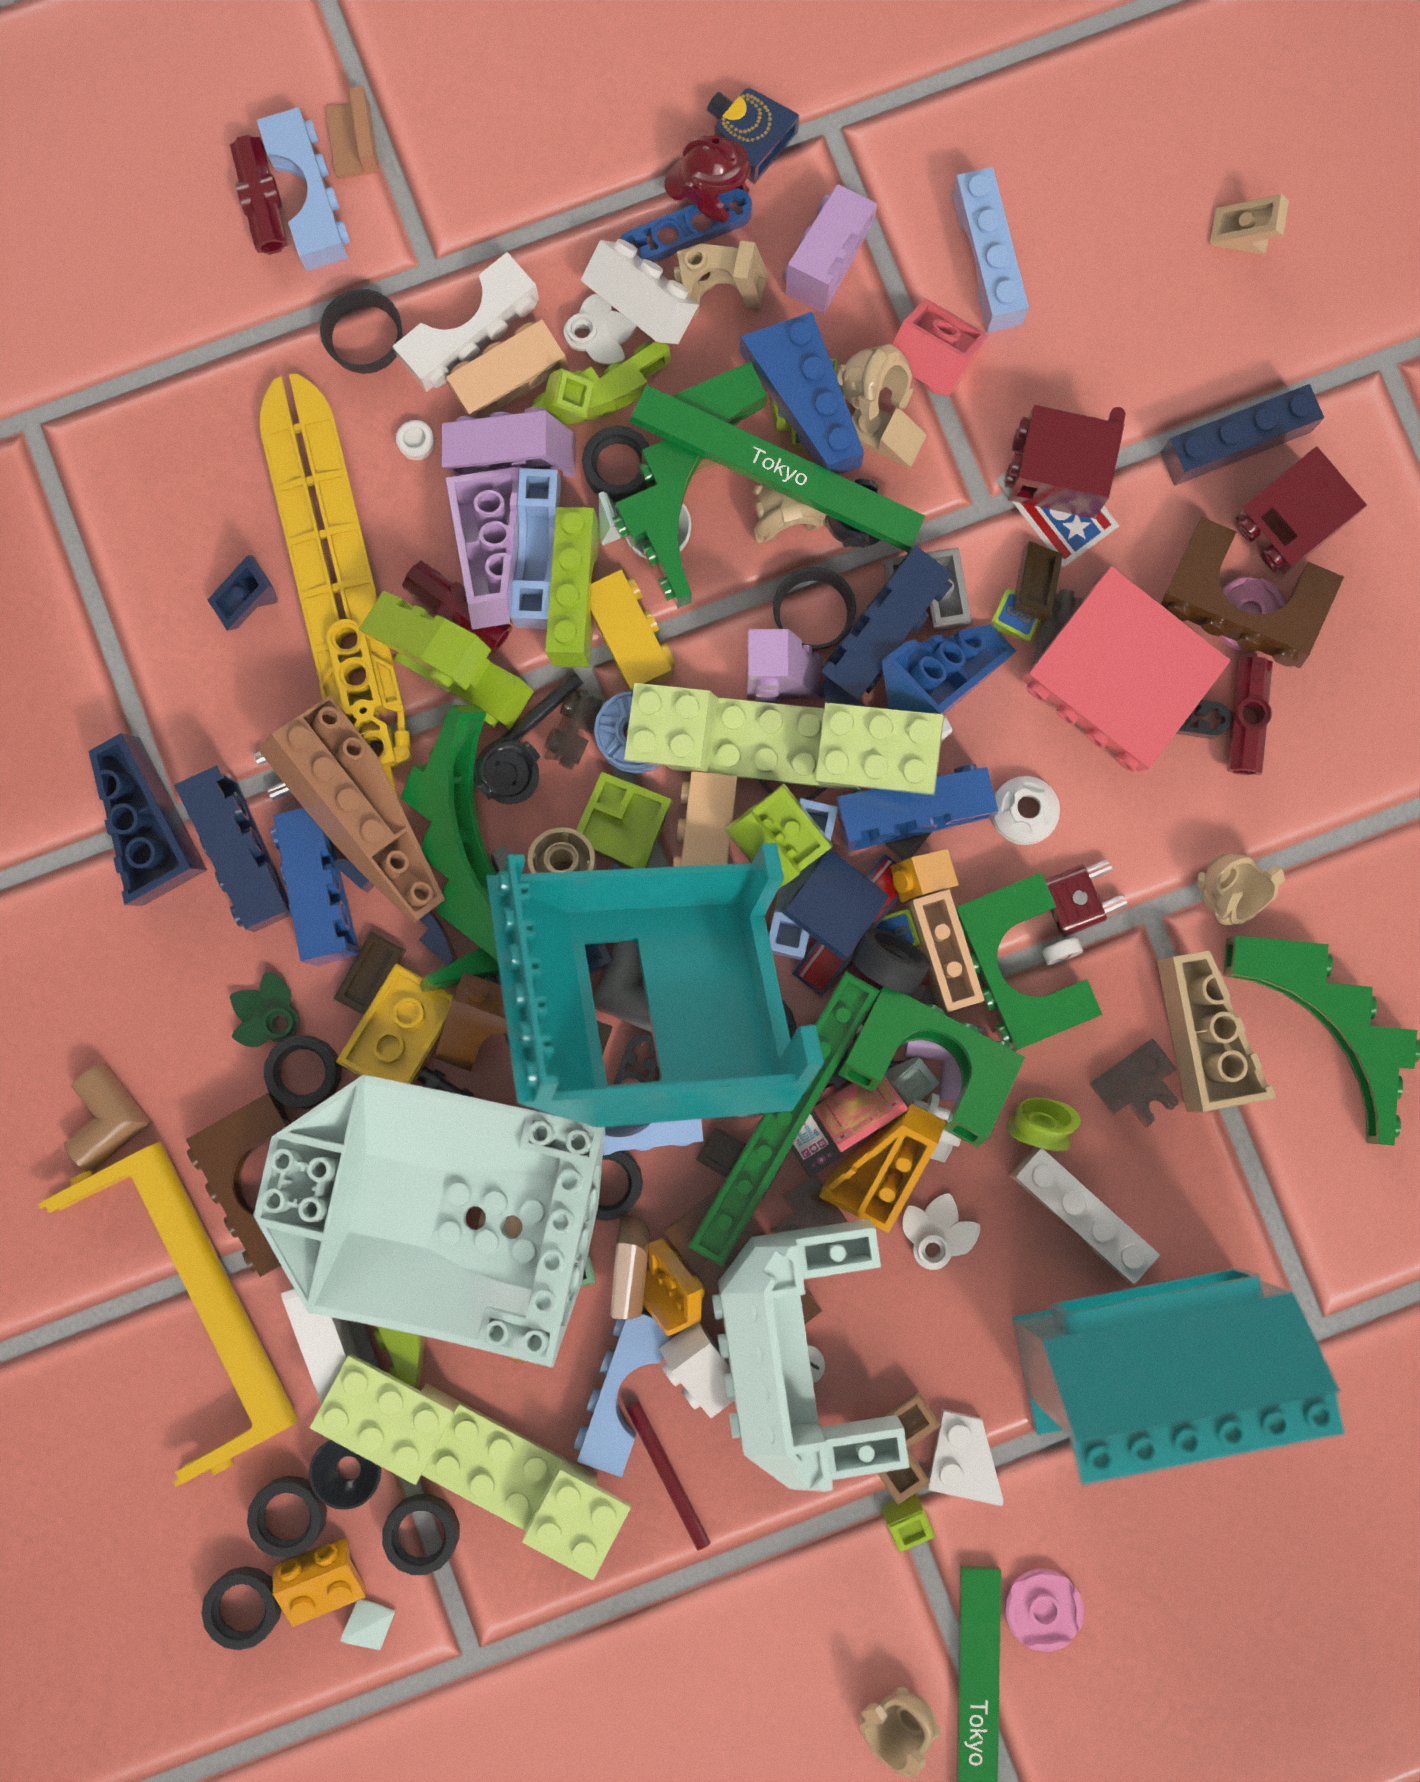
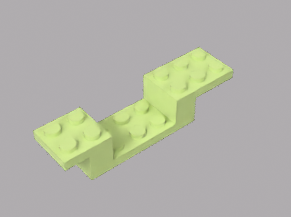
M634 683L624 760L665 765L674 771L731 775L744 779L861 791L862 787L935 795L944 715L825 703V709L718 698L709 690Z
M353 1354L347 1357L310 1426V1429L414 1485L417 1484L422 1475L523 1529L525 1533L522 1543L591 1580H594L631 1509L630 1503L597 1486L598 1475L427 1383L420 1391Z

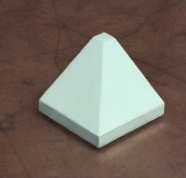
M604 491L599 493V538L602 545L620 539L612 517L617 516L616 505Z
M918 1056L887 1069L885 1073L886 1078L907 1105L913 1103L914 1099L921 1101L940 1084Z
M365 1598L358 1600L340 1641L380 1650L395 1610Z

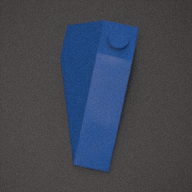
M991 624L959 630L956 635L943 637L941 634L934 635L928 641L917 642L916 639L906 641L882 661L888 709L945 715L1009 659L1016 650Z

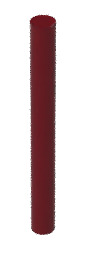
M640 1401L634 1402L625 1409L697 1551L709 1546L711 1542Z

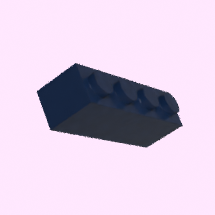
M1307 384L1171 437L1160 453L1173 484L1176 486L1309 434L1325 417L1311 385Z

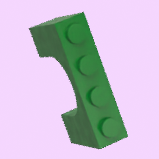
M1041 872L955 907L975 972L979 974L984 986L981 989L985 1000L983 1002L988 1011L994 1009L999 1024L995 1025V1030L1000 1041L1009 1043L1017 1051L1103 1015L1088 979L1076 982L1048 995L1035 997L1022 994L1013 989L1000 972L998 949L1004 935L1013 926L1056 908Z
M883 986L871 1006L838 1075L873 1093L882 1081L897 1048L911 1041L925 1040L942 1046L956 1060L961 1072L962 1081L960 1093L947 1119L944 1130L978 1148L989 1138L1025 1057L1017 1053L1016 1049L1009 1043L999 1040L994 1041L982 1035L980 1029L966 1022L959 1023L948 1017L946 1012L940 1007L932 1004L925 1005L913 999L911 994L899 993Z

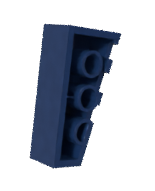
M120 733L88 751L99 799L103 800L107 820L104 821L107 833L111 835L116 857L113 859L116 871L120 873L124 891L121 893L124 905L144 906L207 871L140 737Z

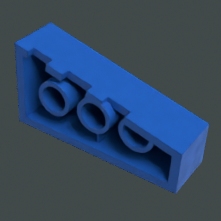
M813 312L740 336L741 356L746 363L752 362L763 388L771 395L779 407V412L786 422L790 423L798 435L799 441L814 463L838 475L861 467L864 451Z
M976 764L958 767L954 769L953 774L939 776V773H937L935 795L872 789L837 796L836 805L838 807L837 814L847 853L994 818L998 813L988 768L977 769Z
M304 808L273 815L275 826L271 827V835L275 847L280 849L282 859L280 873L284 884L287 886L289 910L293 919L300 961L319 966L358 956L360 949L341 871L333 865L338 859L334 843Z

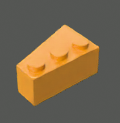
M912 1103L907 1106L908 1110L891 1120L828 1175L818 1196L862 1220L869 1219L875 1227L888 1234L935 1151L947 1122Z

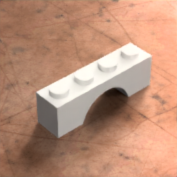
M508 252L479 274L482 285V301L472 319L460 327L447 330L435 329L420 323L392 346L398 360L426 392L432 387L437 388L446 383V376L451 374V370L457 364L463 361L471 362L479 354L480 348L489 340L495 341L507 331L508 325L518 316L525 317L536 307L539 300L536 284Z
M1033 1147L1009 1174L1038 1202L1043 1204L1077 1233L1124 1280L1135 1284L1160 1256L1156 1250L1044 1149Z

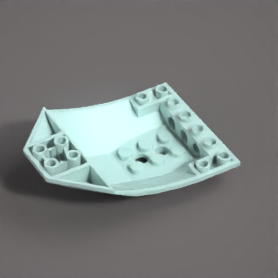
M362 1075L272 1136L254 1218L308 1314H317L408 1332L553 1367L582 1284L599 1205L605 1127L595 1128L543 1112ZM474 1206L480 1207L486 1216L484 1225L478 1230L470 1228L466 1223V1213ZM511 1215L517 1216L523 1225L522 1232L517 1238L510 1237L505 1231V1222Z

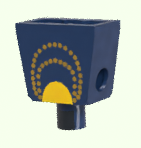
M751 88L745 89L735 102L731 101L721 92H718L707 106V111L718 119L715 125V135L721 137V139H731L745 148L751 167L748 180L753 184L760 179L798 133L799 115L796 112Z

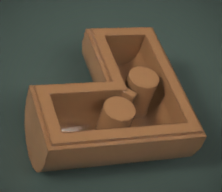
M100 1063L90 1068L72 1083L71 1087L95 1118L66 1140L64 1147L72 1160L85 1171H92L152 1123L106 1063Z
M623 1215L620 1218L610 1313L614 1319H634L640 1317L643 1313L650 1233L646 1223L634 1216Z
M916 1392L881 1416L897 1415L904 1427L909 1468L877 1473L897 1504H900L931 1483L909 1450L911 1446L941 1427L919 1392Z

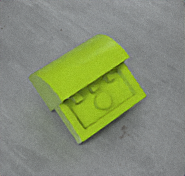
M785 784L781 785L757 805H753L724 829L751 863L761 844L777 843L784 875L780 887L800 875L801 870L832 848L833 845Z

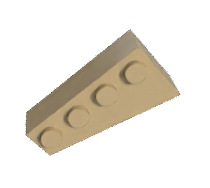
M1210 950L1157 960L1186 1112H1205L1277 1098L1272 1086L1267 1084L1261 1071L1263 1066L1257 1053H1253L1244 1031L1246 1029L1241 1017L1236 1016L1229 998L1231 996Z

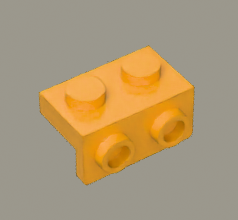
M661 1238L649 1243V1271L646 1272L643 1305L664 1334L670 1336L701 1322L702 1298H704L705 1294L699 1278L695 1275L691 1276L685 1268L680 1253L677 1250L672 1251L665 1240Z
M346 1538L325 1544L299 1557L288 1559L273 1568V1596L292 1627L366 1597V1586L350 1560V1548Z

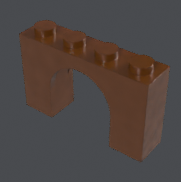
M1201 517L1160 605L1179 620H1188L1195 623L1211 635H1223L1237 641L1240 647L1248 651H1260L1272 656L1277 663L1283 666L1301 668L1311 653L1344 576L1308 562L1300 574L1285 606L1268 614L1245 612L1235 607L1226 598L1219 581L1221 565L1237 531Z
M464 972L452 999L434 1058L471 1072L483 1041L492 1035L508 1034L502 986ZM597 1021L603 1056L613 1026Z
M266 1093L186 1139L190 1147L187 1150V1155L191 1163L197 1170L202 1169L208 1180L205 1187L214 1203L221 1204L227 1215L224 1217V1223L229 1233L234 1238L239 1237L245 1248L242 1255L247 1266L252 1272L257 1271L260 1277L281 1267V1264L254 1218L255 1209L245 1198L241 1185V1173L245 1161L257 1147L271 1140L272 1136L293 1123L283 1104L277 1102L270 1093Z

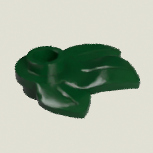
M265 972L261 979L260 991L243 990L230 995L233 1010L242 1021L232 1034V1038L238 1043L247 1047H259L269 1040L280 1042L295 1036L298 1032L300 1020L297 1012L291 1007V990L279 976ZM284 1016L287 1020V1026L279 1031L275 1027V1021L278 1017Z

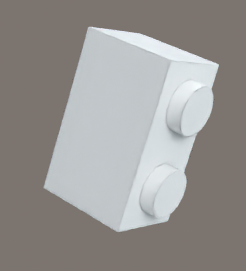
M700 1323L686 1328L659 1348L667 1362L662 1366L664 1373L675 1387L680 1383L685 1387L681 1391L695 1410L701 1406L708 1416L712 1418L735 1401L734 1398L727 1399L723 1374L731 1373L729 1358L721 1359L719 1346Z

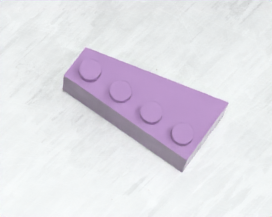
M521 466L446 477L472 630L510 624L512 584L516 573L519 543L517 502L519 470Z

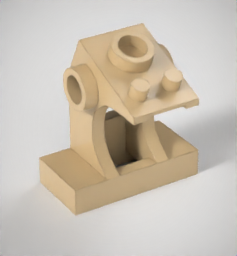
M740 240L739 248L700 243L677 251L679 266L674 267L675 280L689 290L688 296L696 301L699 306L702 296L707 290L712 289L715 284L727 283L733 285L740 292L747 308L761 309L769 274L755 242ZM704 274H710L707 280H699ZM699 306L696 312L694 313L693 317H697Z

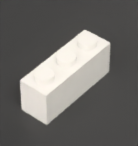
M617 239L616 242L600 240L581 281L656 342L679 344L699 306L696 301L688 296L689 290L677 281L666 279L661 275L663 269L652 261L642 260L636 255V247L622 239Z

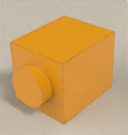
M948 849L911 857L890 866L893 874V883L898 891L901 903L959 886Z

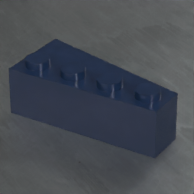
M914 545L821 666V672L857 700L861 698L864 692L869 694L882 677L879 672L883 668V659L903 644L902 641L910 630L914 633L919 630L929 616L925 610L933 599L940 602L953 584L948 579L953 573L918 546Z
M216 765L174 784L187 814L200 837L202 848L216 869V880L224 893L227 892L233 904L230 906V911L236 924L239 927L244 926L246 930L256 932L291 916L288 904L289 897L236 777Z

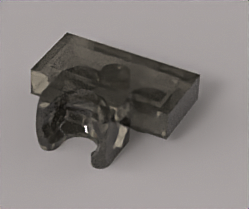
M1153 1038L1090 1083V1086L1113 1116L1127 1105H1130V1109L1147 1128L1155 1120V1116L1149 1108L1150 1102L1158 1101L1167 1110H1173L1179 1105L1177 1097L1163 1081L1175 1072L1177 1068Z
M814 1174L782 1196L793 1213L774 1224L770 1228V1233L846 1223L848 1221L837 1206L818 1197L824 1185L818 1176Z

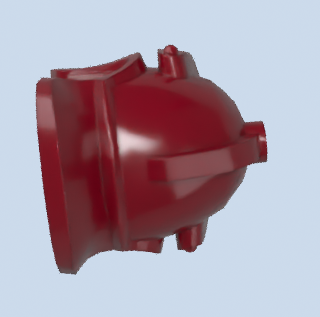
M717 135L696 136L684 148L682 153L684 158L676 162L667 173L664 188L670 198L674 200L687 198L698 205V210L706 217L725 223L730 219V215L725 209V204L719 200V194L736 188L749 193L750 188L745 183L751 170L749 157L745 148L731 139H721Z

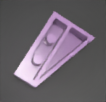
M837 184L830 196L826 194L817 210L816 220L812 226H808L798 249L784 271L783 279L786 280L785 295L825 314L875 220L877 203Z
M531 407L525 409V413L520 414L493 412L490 414V417L480 419L472 416H460L456 418V422L442 423V468L454 476L521 466V468L561 470L564 477H575V433L544 408Z
M748 629L747 699L775 704L778 703V699H822L821 653H812L810 645H803L802 648V639L789 629Z

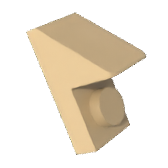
M1282 194L1216 208L1210 243L1216 247L1265 254L1268 239L1280 237L1284 234L1289 200Z
M856 408L852 416V421L862 447L911 469L927 434L904 412L896 408L893 414L890 415L879 409L878 415L869 421L863 418L861 409Z

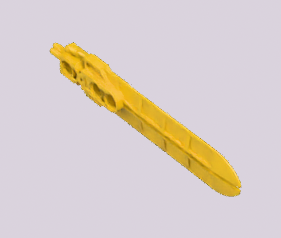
M289 374L300 422L294 424L283 378L280 376L272 381L264 396L260 411V431L320 681L319 686L322 699L330 695L351 722L356 721L354 727L368 745L379 741L384 744L383 753L378 758L399 801L392 769L401 767L400 764L407 763L412 759L410 733L405 730V705L390 647L359 630L378 597L335 419L328 402L317 387L299 374ZM298 433L303 435L312 476L309 477L306 475L297 438ZM314 485L325 526L323 530H319L309 488ZM323 539H328L338 583L332 584L322 542ZM337 592L341 593L347 619H341L335 596ZM349 634L358 636L354 647L350 649L341 648V642L345 636ZM357 670L366 671V678L362 684L350 685L349 679L353 672ZM388 711L397 713L398 731L394 732V735L389 726L380 721L381 714L388 713Z

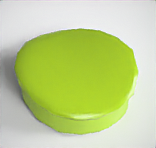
M1038 1097L1028 1098L1020 1102L1015 1114L1009 1118L1006 1124L1009 1134L1022 1143L1046 1150L1063 1152L1070 1148L1072 1144L1070 1134L1080 1127L1082 1120L1071 1106L1056 1100Z

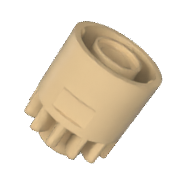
M570 828L547 830L540 834L530 846L528 852L529 874L595 871L593 846L583 834Z

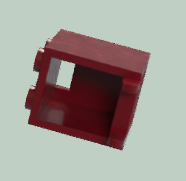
M1034 405L1029 417L1022 416L1019 429H1016L1011 450L1014 451L1011 464L1008 465L1004 481V487L1010 488L1007 500L1095 519L1110 496L1125 425V410L1121 407H1114L1109 414L1108 420Z
M1316 446L1241 507L1236 516L1239 522L1236 528L1248 543L1255 541L1264 551L1260 554V557L1273 572L1279 569L1284 575L1354 519L1367 504L1318 446ZM1271 508L1296 536L1286 546L1261 518Z

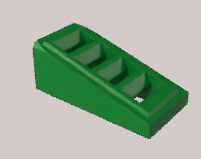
M480 947L426 975L419 986L423 992L457 986L464 972L482 979L498 976L500 974L498 961Z

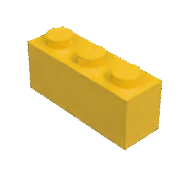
M621 569L591 584L590 609L591 615L629 691L634 688V683L658 685L672 678L673 674L670 666L676 664L668 645L665 643L660 646L654 635L655 632L659 631V628L650 610L643 613L637 601L642 598L637 583L633 577L626 579Z

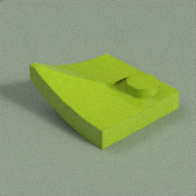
M601 772L576 831L583 834L590 841L594 853L629 869L648 868L658 837L672 806V799Z

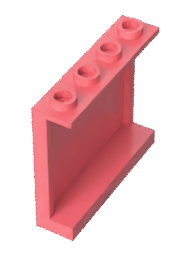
M1110 566L1098 576L1092 584L1094 586L1031 670L1021 677V680L1027 684L1026 690L1033 697L1040 701H1045L1046 699L1057 708L1056 714L1061 719L1072 725L1077 723L1086 730L1085 736L1093 744L1100 748L1106 746L1117 755L1115 760L1121 766L1132 772L1134 770L1140 772L1149 769L1231 660L1114 567Z

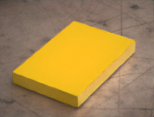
M396 963L348 1040L336 1063L358 1076L368 1075L414 1085L440 1041L454 994L445 989L423 992L419 985L424 978Z

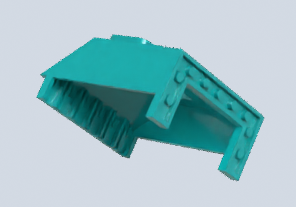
M777 843L761 844L753 862L745 864L522 874L525 864L524 854L507 856L503 871H498L497 875L486 876L517 1101L519 1104L595 1128L743 1116L753 1113L765 1114L777 1111L789 1112L794 1109L824 1064L816 1025L799 1026L790 1041L765 920V914L784 879ZM635 942L637 944L660 1081L609 1085L607 1083L586 957V944Z
M1243 1268L1227 1269L1062 1301L1050 1305L1051 1309L1012 1317L1035 1433L1041 1435L1064 1430L1069 1435L1079 1482L1082 1485L1345 1434L1336 1394L1341 1391L1294 1292L1262 1281L1258 1273Z

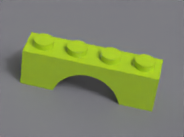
M556 507L545 650L553 667L590 668L593 635L590 609L591 579L594 563L598 561L599 521L594 508Z

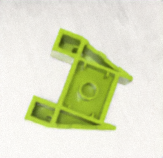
M383 590L359 630L397 651L398 654L394 658L397 663L466 705L476 704L487 712L484 719L485 724L494 728L499 723L510 730L534 691L521 678L490 662L487 656L491 649L477 635L439 615H436L434 618L428 615L429 612L417 605L413 607L400 597Z

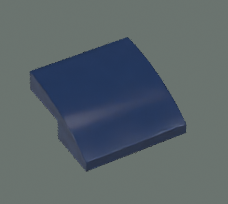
M829 849L821 856L807 880L797 889L783 914L844 961L871 926L889 895Z

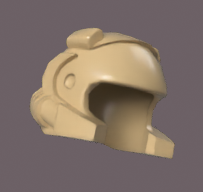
M891 344L859 351L845 365H840L836 372V377L844 396L854 408L861 409L863 418L869 421L879 413L878 398L880 391L884 387L892 391V405L903 409L906 408L914 388L910 386L912 373L907 358L899 349Z
M757 484L752 491V494L757 497L754 500L759 521L756 528H754L758 544L774 541L777 533L793 525L806 524L808 531L820 529L827 525L826 514L769 487Z
M1222 854L1214 858L1208 866L1206 873L1200 872L1198 874V888L1203 893L1205 905L1211 912L1215 913L1217 921L1223 925L1234 924L1240 926L1253 919L1256 914L1277 897L1278 886L1285 882L1284 872L1278 865L1275 864L1264 872L1251 857L1241 854Z
M898 1687L892 1696H886L879 1704L870 1703L860 1713L858 1718L860 1731L868 1744L869 1750L880 1763L883 1762L893 1772L904 1777H915L926 1765L923 1755L932 1747L931 1742L941 1735L940 1726L936 1725L932 1708L924 1699L915 1694L908 1693V1689L905 1687Z

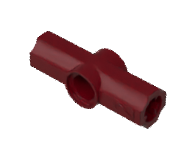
M250 135L237 137L230 144L239 181L236 182V189L243 212L248 217L253 244L258 253L270 255L281 252L284 247L288 246L279 208H282V202L275 178L270 173L265 146L260 137Z
M422 560L413 565L406 574L402 587L433 609L432 612L435 615L446 618L477 635L491 649L493 654L505 643L513 629L510 624L472 630L465 587L456 581L452 583Z
M1252 656L1240 657L1237 660L1233 708L1230 711L1231 731L1227 771L1233 774L1260 775L1263 771L1266 729L1272 716L1269 698L1273 661L1266 658ZM1243 708H1249L1255 712L1257 716L1255 725L1249 724L1244 720Z

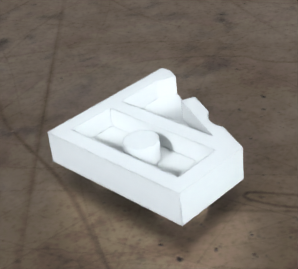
M942 1409L939 1422L941 1427L938 1428L928 1477L931 1483L927 1485V1489L1003 1506L1004 1500L982 1419Z

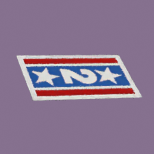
M1005 472L996 481L1008 496L1010 488L1004 487ZM1012 501L1046 546L1063 554L1061 562L1063 568L1119 527V524L1104 506L1097 517L1092 519Z

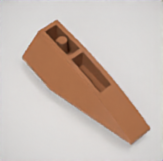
M330 695L270 734L258 749L259 752L328 838L387 899L414 923L445 900L378 756Z

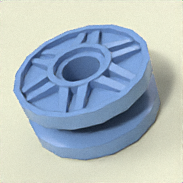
M633 690L618 693L604 703L596 716L594 734L598 748L610 765L622 772L642 774L653 771L660 765L624 760L627 742L625 734L629 727Z

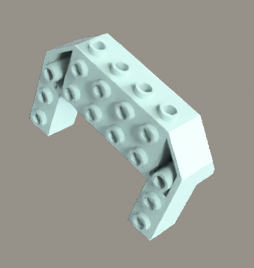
M869 1219L751 1237L718 1281L719 1294L712 1295L715 1319L723 1318L725 1334L718 1335L721 1359L729 1358L731 1372L723 1374L727 1399L734 1398L736 1413L729 1414L732 1439L740 1438L744 1456L789 1489L832 1491V1480L909 1468L904 1427L897 1415L820 1427L817 1416L800 1296L805 1294L803 1279L880 1268L876 1228Z

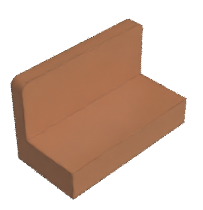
M364 86L349 88L351 103L326 107L333 165L338 179L380 173L370 103Z

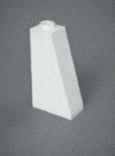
M293 1287L281 1293L322 1405L347 1357L353 1354L359 1358L349 1321L317 1314H308Z

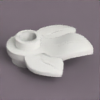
M593 294L583 301L580 313L573 315L567 320L564 326L565 340L571 348L578 351H586L591 359L597 363L612 365L618 361L623 362L625 355L620 344H623L633 335L637 326L622 313L611 311L612 305L598 294ZM580 329L589 331V335L586 338H579L576 336V333Z
M949 1193L933 1199L925 1212L920 1208L909 1205L903 1215V1231L908 1239L914 1243V1257L922 1267L929 1270H937L944 1267L951 1259V1256L967 1254L973 1248L980 1234V1224L971 1221H959L956 1203ZM931 1242L937 1243L939 1246V1252L934 1257H929L925 1253L927 1244Z

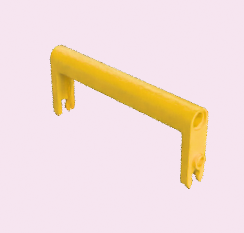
M157 1142L95 1174L88 1170L69 1180L71 1187L42 1201L38 1206L40 1210L46 1207L49 1213L56 1210L62 1211L89 1196L131 1177L252 1422V1428L175 1471L178 1479L173 1481V1484L177 1487L208 1470L211 1471L213 1476L235 1464L232 1457L297 1423L299 1419L163 1143Z

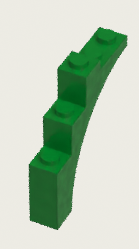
M750 361L674 394L672 397L735 426L740 421L765 408L767 394ZM665 439L643 449L642 464L638 465L646 486L648 487L652 484L653 486L616 502L617 516L612 517L620 538L628 537L632 547L645 541L647 542V544L642 545L647 561L651 567L654 565L658 566L663 577L658 579L661 591L667 601L673 599L678 609L691 603L692 597L681 563L678 541L679 516L686 490L704 457Z
M476 704L450 705L443 719V726L435 746L430 752L428 763L413 765L411 772L407 776L401 799L431 822L424 834L421 849L427 862L449 879L442 890L445 900L438 905L436 912L498 961L486 879L487 875L497 874L487 856L479 831L474 801V765L477 744L487 712Z
M1247 936L1226 938L1223 976L1255 982L1275 990L1312 1014L1330 1032L1342 1049L1358 1081L1365 1109L1366 1143L1395 1146V1138L1399 1137L1401 1131V1119L1399 1115H1396L1397 1099H1400L1403 1093V1079L1399 1076V1069H1415V1062H1418L1420 1059V1040L1417 1039V1030L1370 1026L1371 1019H1374L1377 1011V1000L1375 996H1372L1373 987L1326 983V978L1331 975L1333 968V957L1331 954H1328L1329 944Z

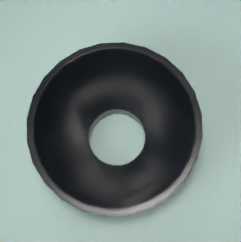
M330 1439L321 1445L312 1457L309 1467L310 1485L318 1499L327 1506L341 1510L354 1509L367 1502L376 1492L381 1481L382 1467ZM349 1456L358 1460L361 1471L357 1478L347 1479L340 1474L339 1463L342 1458Z

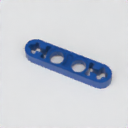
M736 188L719 194V200L725 204V209L730 215V219L725 223L712 220V225L708 229L697 230L693 227L691 221L695 216L702 213L698 210V205L693 204L622 234L619 239L630 244L634 243L636 248H640L639 257L642 260L646 259L655 263L677 254V251L707 242L743 227L751 219L752 200L747 192ZM735 202L738 207L742 206V213L736 215L734 210H730V203ZM664 228H672L678 233V238L672 244H663L657 238L658 233ZM651 235L652 244L655 248L653 251L650 250V243L647 244V236Z

